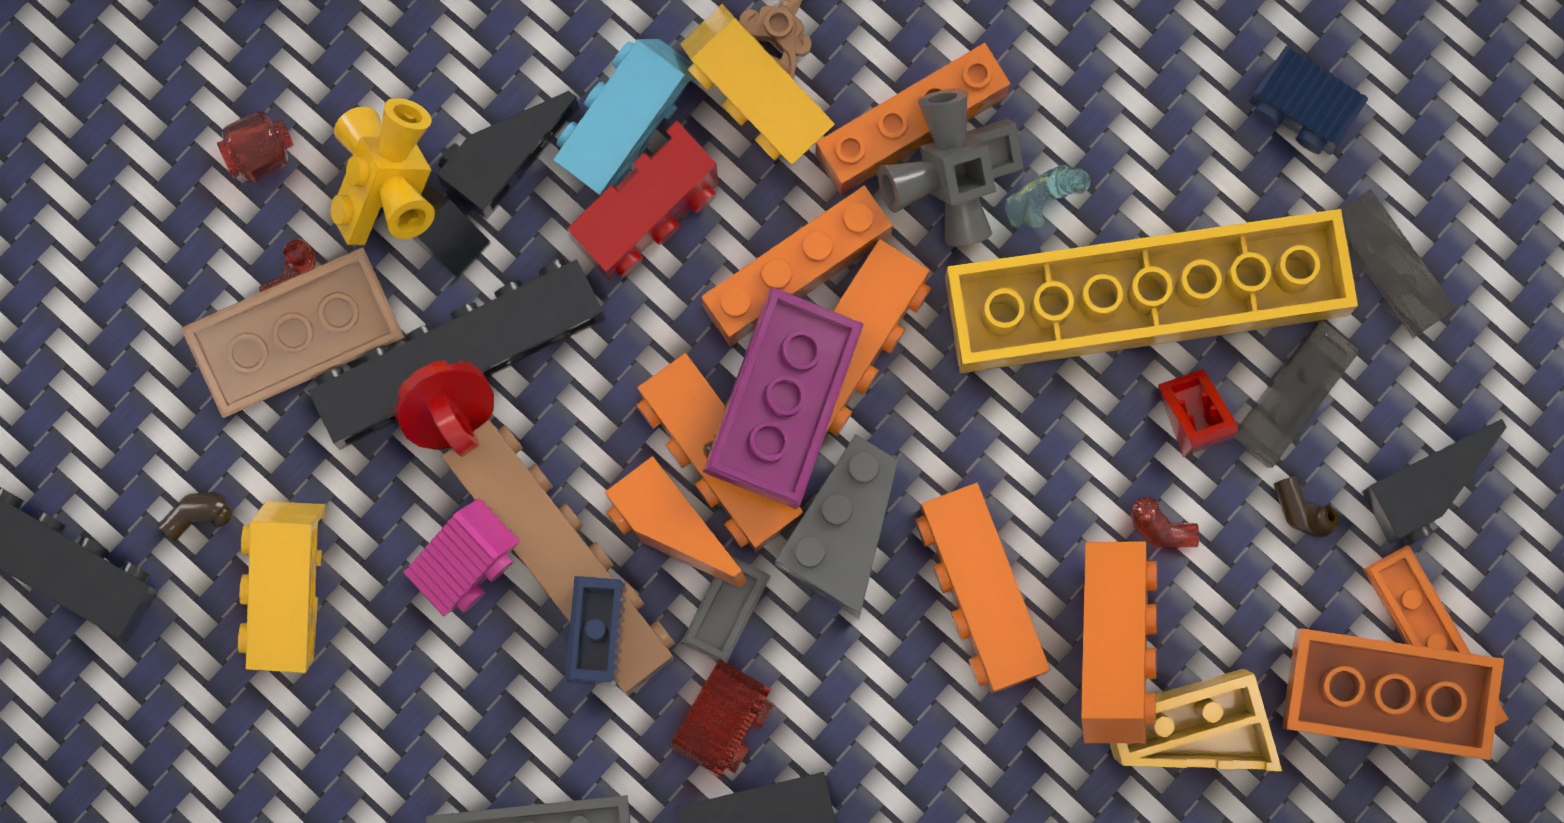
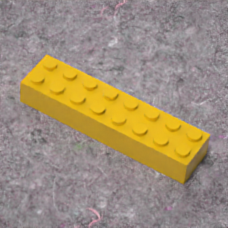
M1341 209L948 266L944 277L959 373L1347 317L1358 307Z

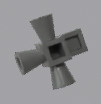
M949 89L930 93L920 98L918 103L934 142L919 146L922 159L920 162L880 165L878 168L880 191L886 205L893 213H897L928 194L937 197L945 202V244L950 246L976 244L988 239L992 235L991 227L979 197L996 192L994 178L1024 169L1017 126L1015 122L1005 119L966 131L967 92L960 89Z

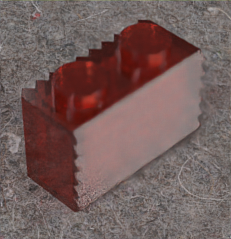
M719 659L676 732L669 748L721 779L726 770L736 774L750 750L748 746L742 743L752 726L761 730L775 706L774 703L767 700L772 689Z

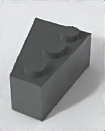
M855 434L776 558L775 567L859 619L898 460Z

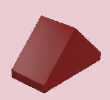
M1204 369L1158 384L1159 393L1183 457L1229 442L1239 432L1236 421Z

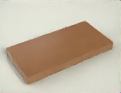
M364 247L181 327L222 418L362 357L373 349L389 345L404 338Z

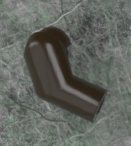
M1297 476L1289 477L1273 484L1285 520L1290 527L1313 537H1326L1337 529L1340 523L1337 510L1330 505L1321 507L1305 501Z
M219 493L188 494L173 507L159 522L157 527L176 542L195 521L208 520L214 527L226 525L233 516V509L230 504L225 502V496Z

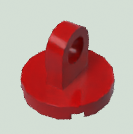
M446 360L432 362L416 370L402 383L397 393L399 400L397 407L394 405V415L406 439L418 447L433 450L453 448L459 456L464 457L479 446L474 431L490 419L494 411V393L483 371L470 362L460 360V364H448Z

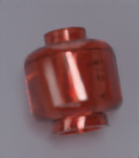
M261 110L224 126L222 131L223 140L217 142L220 153L232 177L241 176L248 183H254L286 168L289 162L286 149L294 146L284 121L280 119L273 122L270 116Z

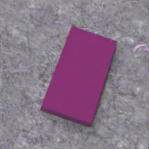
M771 287L764 300L703 473L797 509L804 496L864 324Z

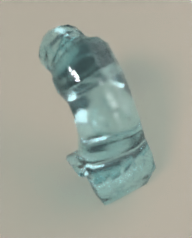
M1060 165L1039 175L1006 199L1005 211L1011 225L1019 227L1026 222L1027 226L1041 227L1044 224L1041 214L1043 209L1057 198H1066L1073 193L1083 194L1090 186V176L1085 170L1073 169L1068 167V165Z

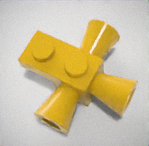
M393 98L386 101L382 122L380 121L379 114L373 108L357 107L344 113L335 124V138L353 155L347 162L345 177L338 194L332 200L330 212L333 222L337 225L347 245L366 244L381 207H383L390 234L398 239H410L422 234L430 227L434 220L435 210L433 206L421 195L432 169L417 146L418 141L431 125L432 119L427 110L413 101L402 98Z

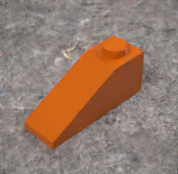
M653 456L605 491L613 505L606 513L623 535L632 530L641 543L733 586L741 588L747 583L742 570Z

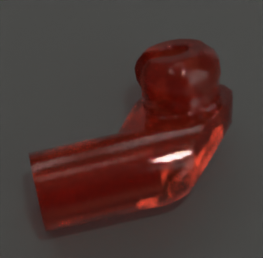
M294 239L288 242L283 249V254L286 258L282 275L259 286L260 292L314 269L317 261L313 248L301 239Z
M1141 497L1134 502L1131 515L1133 526L1151 546L1155 548L1198 547V523H1171L1159 509L1158 501L1152 497Z

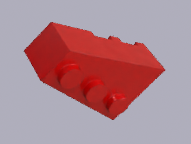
M678 121L666 131L672 137L650 157L643 153L633 163L637 169L616 187L611 185L567 228L570 239L608 281L617 273L621 278L631 273L644 259L640 254L654 241L658 245L665 243L679 230L680 225L677 221L691 209L695 213L700 212L717 196L714 190L718 186L717 164Z

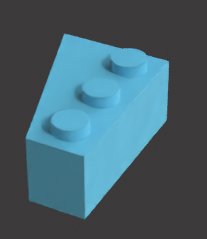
M637 39L634 44L630 41L627 42L612 62V65L617 69L606 84L602 81L599 82L586 98L584 105L589 109L578 124L574 121L571 122L558 138L556 145L561 149L553 160L599 195H602L611 185L616 187L631 169L633 163L649 146L647 141L663 118L669 120L675 113L677 107L674 103L689 81L695 85L698 84V80L688 71V68L693 63L661 39Z

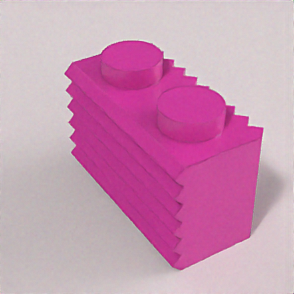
M477 499L457 511L403 573L443 617L457 608L464 613L484 596L485 591L480 585L487 578L490 582H493L512 565L513 561L508 554L517 546L519 539L512 535V530L505 528V523L499 521L498 515L492 514L491 508L486 507L483 500Z

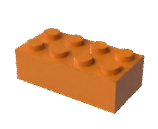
M1296 629L1281 729L1491 760L1504 659L1316 630Z

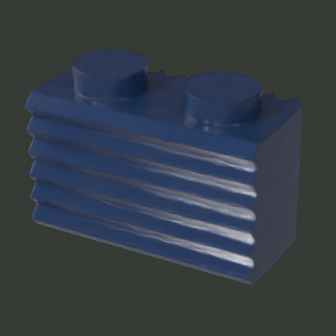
M1285 46L1254 92L1249 103L1257 107L1254 111L1255 115L1266 124L1276 128L1283 124L1297 133L1296 141L1306 150L1314 154H1320L1323 150L1331 155L1368 101V97L1360 94L1357 89H1353L1349 84L1336 78L1332 73L1311 62L1299 52L1294 51L1290 46Z
M574 576L565 679L568 682L615 686L619 682L615 675L620 672L616 665L621 662L618 654L622 652L619 644L623 641L620 634L624 631L621 624L625 621L621 614L625 612L622 604L626 602L623 594L627 592L625 584L620 579Z

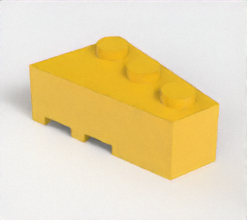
M723 4L680 43L689 58L694 62L688 68V71L707 91L714 85L719 88L727 97L721 105L741 126L749 120L761 132L755 138V141L774 161L782 154L791 165L794 164L835 125L827 114Z
M266 501L252 518L250 525L243 526L241 553L242 555H249V574H243L241 577L239 597L240 604L248 605L247 623H241L239 628L238 651L239 653L246 654V669L306 673L314 661L318 597H315L316 566L321 567L322 550H317L319 520H325L326 504Z
M1244 668L1156 694V724H1146V743H1110L1114 759L1122 766L1208 767L1232 770L1236 768L1282 771L1255 674Z

